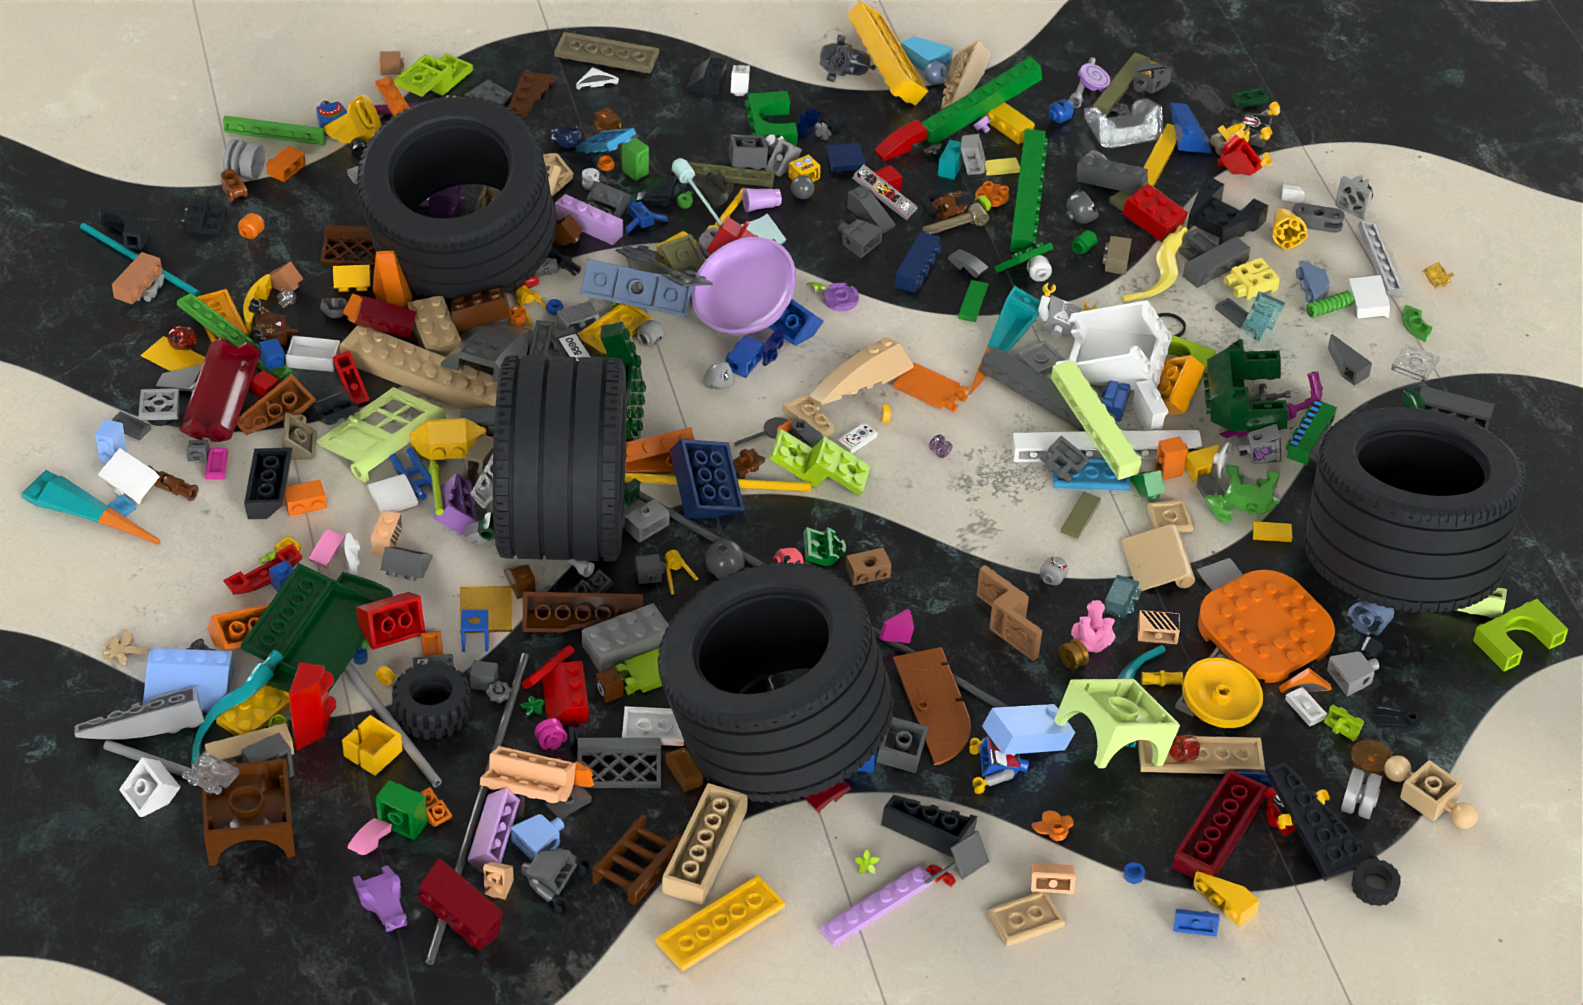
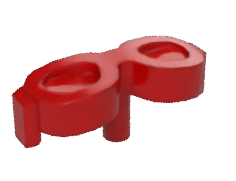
M934 864L929 865L926 872H930L933 876L943 869ZM949 872L935 879L936 882L943 879L944 883L950 887L956 883L954 876Z

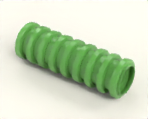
M1346 290L1313 301L1306 305L1307 314L1310 318H1315L1325 313L1354 304V296L1351 291Z

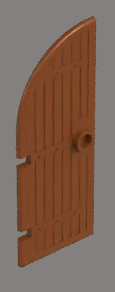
M942 647L893 657L894 664L918 724L929 727L925 743L934 766L953 759L964 749L969 740L971 720L964 701H956V699H960L962 696L950 666H942L941 664L947 662Z

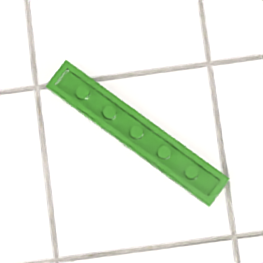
M224 116L223 118L224 133L324 145L326 142L324 128Z

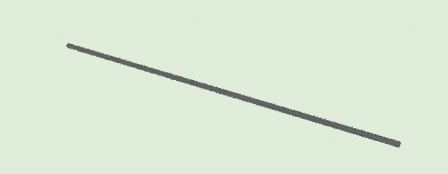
M625 482L626 492L645 503L654 499ZM660 503L669 511V517L708 540L715 542L722 539ZM742 550L746 562L753 566L765 564ZM872 626L875 637L879 639L881 631ZM883 641L903 654L916 652L900 642ZM953 674L958 686L996 708L1010 707Z

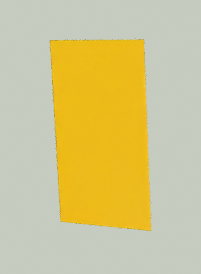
M165 336L140 355L169 371L203 365L205 359L204 356L182 345L179 346L180 350L174 347L176 343Z

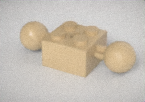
M1392 756L1386 761L1384 766L1386 776L1395 782L1405 781L1400 798L1430 820H1436L1447 810L1451 813L1452 822L1461 829H1468L1476 824L1478 820L1477 809L1467 802L1456 803L1460 795L1462 782L1430 760L1415 773L1411 771L1410 762L1403 756Z

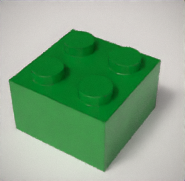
M391 780L388 781L376 796L378 819L392 824V831L415 840L428 823L426 796Z

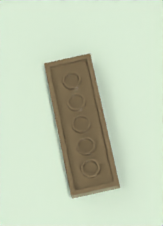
M568 32L563 33L555 49V57L635 70L643 73H651L659 55V48Z

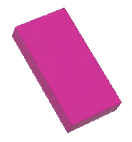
M209 448L205 472L206 480H225L229 454L228 448Z

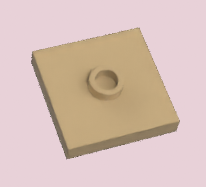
M1184 500L1147 503L1146 509L1153 529L1172 524L1178 527L1180 533L1193 532V524Z

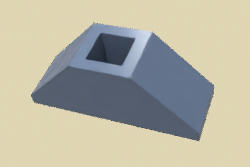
M1300 261L1299 267L1296 269V277L1301 282V289L1305 292L1306 301L1312 303L1313 301L1326 298L1330 281L1325 270L1305 261Z

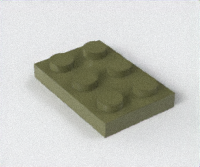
M691 234L662 244L659 247L668 267L680 273H686L687 270H691L697 274L705 262Z

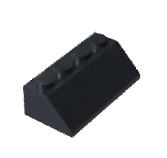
M254 448L244 501L248 519H268L283 506L293 448Z

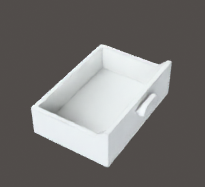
M1381 275L1349 278L1348 288L1354 296L1353 305L1357 319L1377 316L1389 318V298L1386 294Z
M293 336L288 352L285 355L286 366L289 368L334 372L335 365L332 357L340 354V340Z
M1152 379L1136 382L1132 407L1144 430H1163L1164 418L1169 411L1161 398L1160 392L1156 389Z
M121 448L118 449L98 474L105 483L116 489L114 491L116 495L120 497L123 494L138 505L141 504V499L160 477L154 470Z

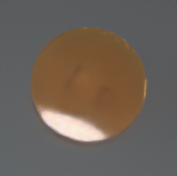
M1362 740L1356 743L1351 751L1353 763L1359 769L1368 773L1384 772L1386 761L1392 757L1390 749L1385 744L1376 740Z

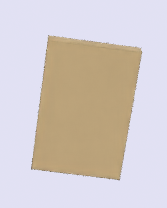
M1045 892L1034 893L993 907L987 911V915L1006 946L1063 927L1065 923L1049 895Z

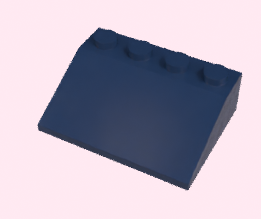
M681 439L669 449L685 518L705 519L745 511L729 442Z

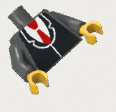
M1278 102L1271 103L1269 105L1270 110L1267 109L1260 114L1246 113L1243 121L1233 119L1231 126L1244 123L1245 128L1242 131H1246L1249 128L1248 144L1264 148L1266 140L1272 134L1270 129L1272 114L1278 115L1280 112Z

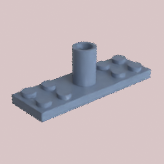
M588 259L580 295L687 317L693 286L682 287L661 274ZM633 283L642 284L639 292H633L631 287Z

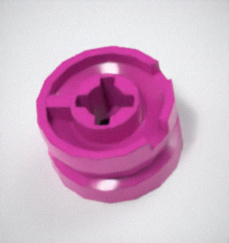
M555 718L544 720L534 731L541 748L547 750V748L551 750L557 749L561 746L560 743L562 741L565 742L567 739V734L561 722Z

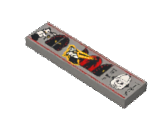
M864 164L854 174L853 179L870 191L906 221L917 210L918 206Z

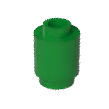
M1090 230L1084 231L1074 239L1072 243L1073 250L1077 254H1084L1097 244L1096 234Z

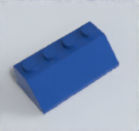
M791 299L781 317L770 325L769 328L797 346L813 337L824 320L794 299Z

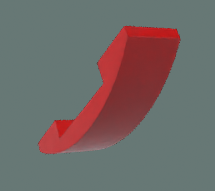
M291 544L276 552L277 558L245 575L240 571L223 581L233 595L249 593L271 584L270 567L287 560L294 568L303 557L296 547Z

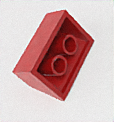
M406 592L356 607L359 627L373 650L421 636V633H426L420 595Z
M582 661L563 662L542 678L547 719H558L562 725L589 723Z

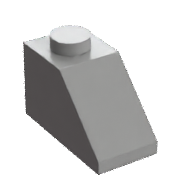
M780 139L765 170L775 172V175L780 177L789 170V163L798 159L802 149Z

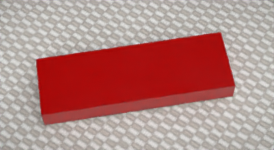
M572 646L561 649L521 682L523 688L526 690L535 685L575 651Z

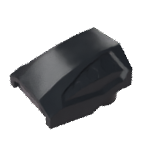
M678 176L644 178L637 196V202L641 201L644 205L650 206L657 204L668 206L671 203L675 185L678 182Z

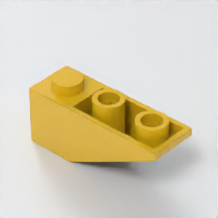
M1199 871L1195 873L1193 883L1195 889L1238 926L1257 913L1260 900L1245 887Z

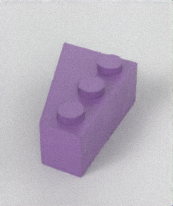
M456 473L441 486L444 513L439 516L435 510L433 518L463 535V530L467 524L478 522L474 498L470 495L472 492L470 480Z

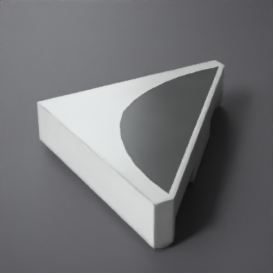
M592 68L576 83V89L579 90L583 86L590 85L591 87L604 86L605 83L618 84L619 78Z

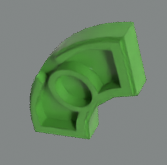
M1405 305L1402 315L1405 328L1414 337L1426 342L1433 327L1423 321L1421 316L1422 310Z

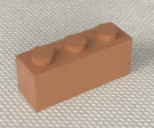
M141 252L112 284L114 298L134 304L144 291L151 286L154 280L161 275L160 258Z

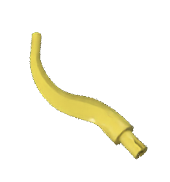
M1179 225L1174 233L1167 235L1156 254V262L1161 276L1158 282L1144 292L1122 295V302L1140 300L1157 295L1168 289L1175 282L1178 276L1176 252L1183 244L1182 239L1188 232L1186 227L1182 229V226Z

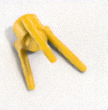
M525 285L516 291V297L518 298L516 302L520 306L525 308L524 304H530L534 300L546 308V304L540 300L541 295L530 290ZM526 310V319L529 325H532L533 323Z
M670 550L665 554L664 559L666 563H664L671 595H674V587L670 569L679 570L683 566L695 581L698 580V577L688 567L677 550Z

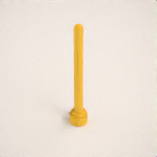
M744 188L741 189L719 218L722 223L742 201ZM716 222L714 225L709 226L705 232L712 227L719 229L720 225Z

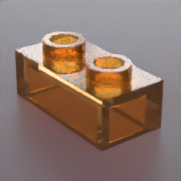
M685 747L666 754V764L684 792L703 785V775Z

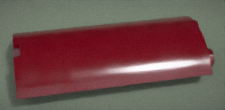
M219 338L210 343L179 431L199 440H202V437L211 439V442L230 440L261 351L249 342L234 347L227 340Z

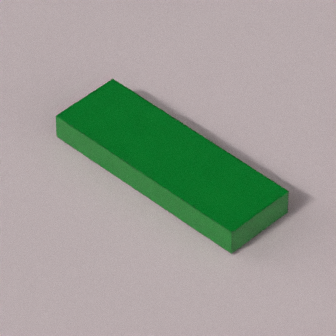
M971 280L958 319L971 322L977 321L989 287L988 283Z

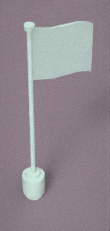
M682 158L676 159L672 164V170L678 176L679 181L691 184L721 226L723 223L692 181L695 176L694 170L686 160ZM768 214L751 221L746 228L759 237L770 240L774 238L780 245L786 241V238Z

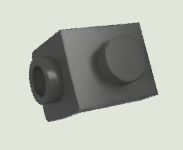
M189 440V444L186 446L188 462L207 461L208 440Z

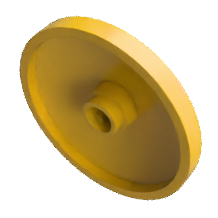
M1207 658L1200 660L1190 667L1183 680V697L1190 710L1203 721L1217 727L1238 728L1247 725L1255 719L1263 703V692L1257 678L1247 668L1229 659Z

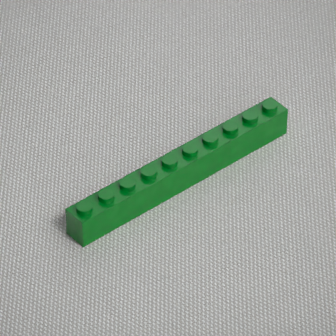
M1025 129L1010 252L1018 253L1021 251L1023 253V250L1036 245V237L1034 236H1037L1047 149L1043 148H1047L1048 138H1045V131Z

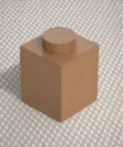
M380 51L381 75H400L401 68H404V58H401L400 51Z

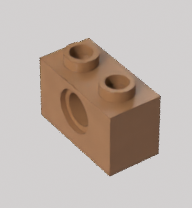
M884 548L847 555L846 571L853 585L864 584L889 578L891 562Z

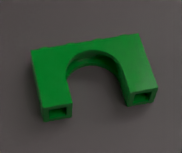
M788 91L748 94L747 101H745V111H747V120L750 121L749 128L752 135L764 136V138L768 135H775L777 139L783 136L786 142L797 147L798 132L795 123L773 124L763 120L769 116L789 115L790 99Z

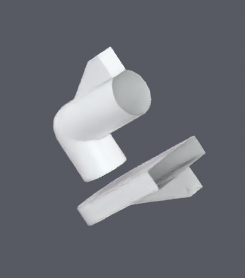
M1283 183L1281 200L1302 202L1304 200L1305 193L1299 186Z

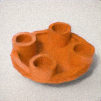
M985 181L983 186L975 193L976 198L980 195L986 196L991 203V207L1005 204L1010 196L1008 186L993 184L991 181Z

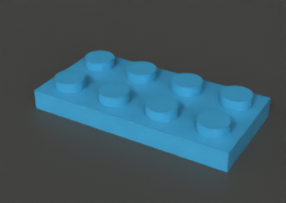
M634 128L601 131L575 147L578 152L585 153L591 151L593 153L606 150L613 151L618 148V144L631 141V137L636 135Z

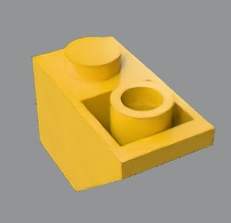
M1218 444L1186 454V467L1184 471L1192 482H1196L1201 475H1211L1215 466L1213 463L1215 454L1219 452Z

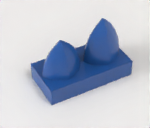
M1176 909L1173 932L1217 937L1219 914L1211 913L1207 910L1200 912Z

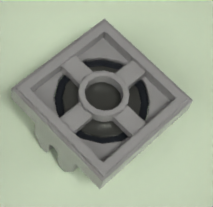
M1343 176L1340 179L1335 205L1365 220L1373 198V190L1369 185V179L1363 181V176H1357L1351 180Z
M179 389L141 390L139 420H147L154 426H165L173 420H179Z

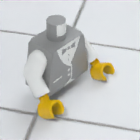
M1048 283L1043 286L1045 294L1042 296L1038 308L1041 319L1044 321L1043 327L1052 331L1051 335L1054 338L1066 337L1069 332L1077 329L1076 323L1069 321L1071 313L1083 312L1082 308L1055 296H1050L1055 291L1056 286L1055 284L1052 285L1050 291L1047 288ZM1087 300L1084 304V311L1094 310L1096 303L1090 308L1087 305L1089 300Z

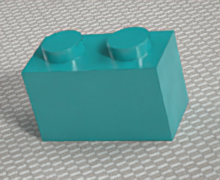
M949 140L939 159L938 176L955 179L964 162L961 142Z

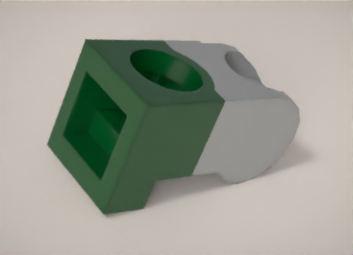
M489 512L485 514L484 519L467 524L463 530L464 537L475 545L495 539L493 513Z

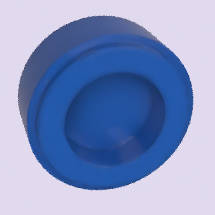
M1131 862L1124 867L1123 877L1127 882L1137 884L1143 881L1145 869L1141 864Z

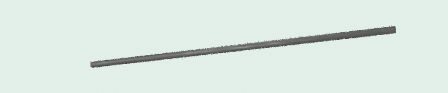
M527 653L521 654L511 686L512 692L506 702L491 753L498 746H502L529 659ZM490 757L485 769V773L490 768ZM480 785L454 869L459 875H462L488 791L487 786ZM443 919L438 920L426 958V963L430 965L435 962L445 930L446 922Z

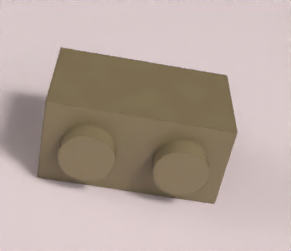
M1116 236L1110 237V242H1106L1104 253L1107 254H1104L1102 264H1106L1105 272L1126 275L1132 239Z

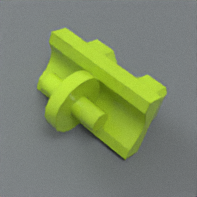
M1332 705L1329 708V713L1324 723L1333 728V733H1341L1355 741L1359 736L1364 721L1359 717L1354 718L1347 713L1346 709Z

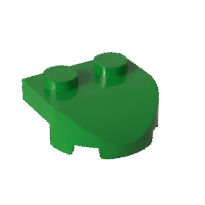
M806 527L803 532L805 560L823 566L835 564L845 553L846 544L843 539L840 541L835 536L836 531L827 528L825 532Z

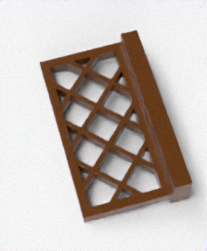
M325 225L321 265H370L371 268H375L376 256L371 253L375 250L374 245L368 249L363 246L364 244H373L369 228ZM328 242H338V244L331 247ZM346 243H356L351 248L346 245ZM343 247L346 251L339 255L335 250ZM360 247L364 252L356 255L353 251ZM331 253L336 256L333 259H326V256ZM348 254L354 257L351 260L343 259ZM366 255H368L371 258V260L369 261L361 260V258L365 257Z

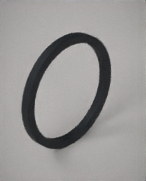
M1173 313L1157 314L1159 317L1168 316L1179 320L1183 325V329L1174 336L1180 337L1184 334L1186 324L1180 316Z

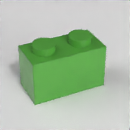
M634 137L631 141L622 144V172L637 181L649 174V147Z

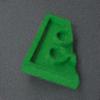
M1042 242L1023 250L1024 254L1020 251L1011 255L1013 259L994 266L998 273L1054 248L1052 243L1044 245Z

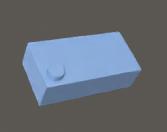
M1055 704L992 708L982 725L1003 755L1065 750L1075 734L1074 729L1068 722L1065 725L1059 726L1054 722L1059 710Z

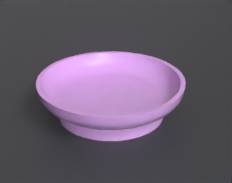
M748 237L730 242L715 251L699 269L697 275L705 276L707 280L713 282V285L693 286L692 303L701 321L717 332L729 335H742L761 331L781 317L793 297L797 277L792 257L782 245L767 238Z

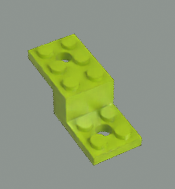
M447 53L440 59L424 54L395 78L394 83L396 86L421 97L429 90L444 95L473 71V65Z
M783 429L777 433L769 457L770 460L805 482L811 483L815 488L827 477H830L858 496L864 491L871 467L826 437L811 448Z

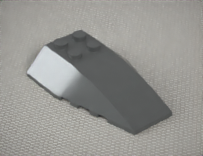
M502 321L490 323L455 346L441 362V366L458 371L466 361H471L494 368L493 381L498 382L500 366L506 356L518 355L519 359H521L523 355H527L533 330Z

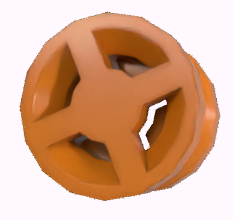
M522 306L511 307L509 324L524 327L527 324L526 309Z

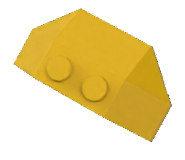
M466 418L427 420L416 430L410 432L411 447H413L415 452L429 460L465 458V455L481 435L487 436L486 428L480 427Z

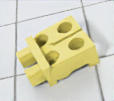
M1258 258L1239 267H1233L1231 274L1225 276L1224 284L1227 287L1235 286L1233 287V293L1236 298L1244 296L1246 300H1250L1252 296L1256 297L1266 291L1271 293L1278 291L1280 278L1262 258Z

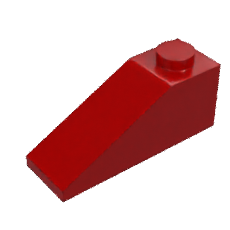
M350 351L332 357L344 389L348 391L350 400L358 405L370 401Z

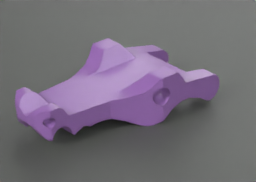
M387 865L381 867L382 875L364 881L358 875L353 877V883L361 905L367 910L375 912L382 924L385 925L386 931L389 932L406 926L407 917L403 913L400 904V879Z

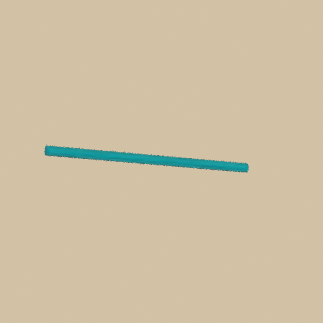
M86 223L81 224L80 229L132 260L137 258L138 254L124 248L123 245ZM162 269V274L165 275L166 280L186 292L192 293L196 297L199 295V290Z

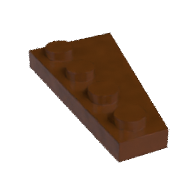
M522 71L508 108L524 119L533 108V104L541 99L542 93H546L549 85L555 82V75Z

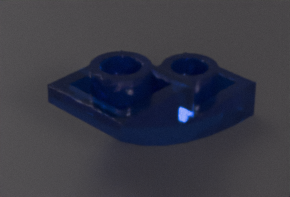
M806 109L802 112L800 120L795 123L798 135L807 137L814 130L815 124L819 123L823 114L815 109Z
M779 328L774 331L765 343L763 350L764 366L776 360L778 356L777 350L784 344V331Z

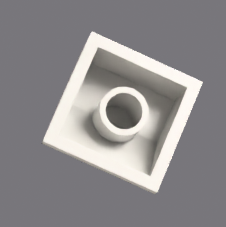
M142 757L119 790L139 817H144L169 804L181 787L160 761Z

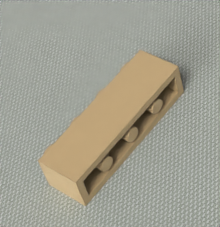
M287 724L275 725L205 744L209 766L243 763L241 749L276 733L281 734L291 748V754L293 755V741Z

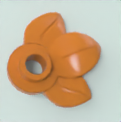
M1047 810L1042 814V821L1034 822L1031 826L1039 834H1048L1052 840L1062 841L1067 837L1068 829L1073 826V818L1070 815L1061 817L1056 811Z

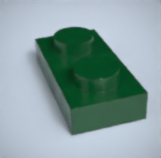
M1262 87L1232 93L1231 97L1238 108L1269 102V96Z

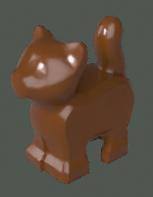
M960 191L945 194L932 202L934 209L940 206L942 210L936 214L938 221L956 217L967 212L968 204L956 206L955 198L961 196Z

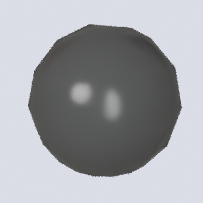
M798 176L791 183V192L798 199H807L814 192L815 185L808 176Z

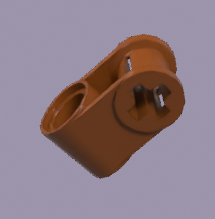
M228 169L221 173L222 189L230 202L236 198L248 196L245 184L234 170Z

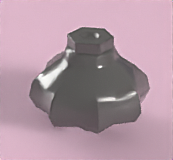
M496 681L489 684L486 694L490 697L491 701L501 703L509 699L512 689L508 686L507 682Z

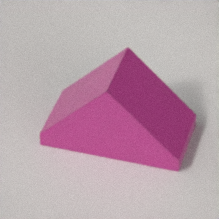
M906 609L885 621L879 639L910 643L914 630L911 611Z

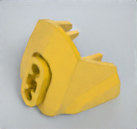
M358 95L349 102L345 115L330 122L323 128L331 138L341 143H350L353 139L359 137L365 139L368 143L382 125L371 99L367 95Z

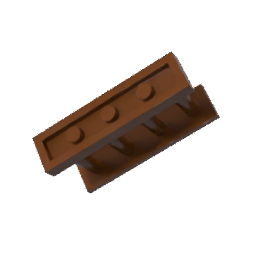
M642 814L638 820L632 822L629 830L602 860L594 864L592 868L593 883L597 884L603 877L627 889L628 903L635 906L665 873L682 836L677 833L672 840L659 836L646 828V816ZM642 835L664 849L660 853L655 854L635 843V841ZM630 849L650 860L651 863L648 867L643 868L622 855ZM615 863H618L636 873L639 877L635 881L630 882L610 871Z

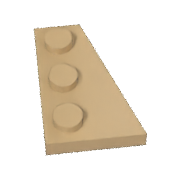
M810 393L782 406V411L793 420L804 419L813 428L820 431L824 437L834 433V426L826 415L819 411L818 404L809 400Z

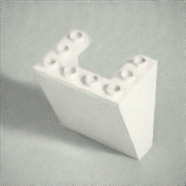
M1148 300L1071 313L1069 321L1071 323L1075 322L1077 325V329L1071 332L1075 342L1069 360L1058 361L1056 365L1073 360L1076 366L1080 367L1085 379H1088L1090 385L1107 387L1108 382L1112 380L1129 384L1130 389L1135 390L1136 382L1152 379L1157 389L1172 335Z

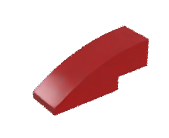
M915 120L887 137L874 149V152L883 161L912 150L913 144L926 140L927 128L918 120Z

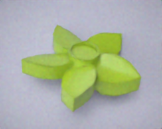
M279 550L268 552L264 557L259 558V561L261 563H265L268 559L272 561L276 558L275 553Z
M866 849L863 858H854L858 864H861L859 866V874L864 873L866 870L875 874V867L872 864H876L880 858H870V853Z

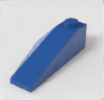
M1171 103L1170 108L1178 150L1211 153L1210 139L1188 105Z

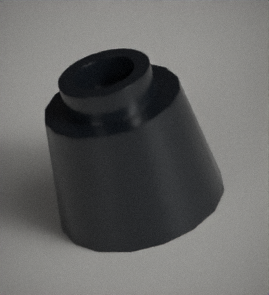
M1365 637L1358 652H1361L1366 660L1378 657L1383 651V646L1378 640Z

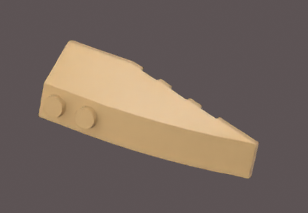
M979 40L954 53L947 70V80L944 84L946 88L943 91L945 96L942 99L941 110L971 93L984 75V70L989 63L988 60L991 53Z
M888 337L882 338L834 370L809 395V400L825 405L842 399L844 394H856L858 389L864 387L866 389L873 388L875 383H887L914 368L913 363L899 342Z

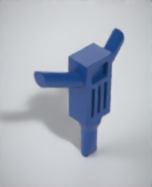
M630 199L628 204L629 215L634 220L625 228L627 234L637 225L641 228L654 225V220L668 222L666 215L651 213L641 201L634 202Z

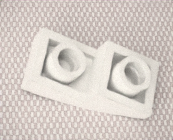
M347 533L345 537L346 565L349 574L358 575L357 566L360 565L358 551L360 546L358 540H354L351 533Z

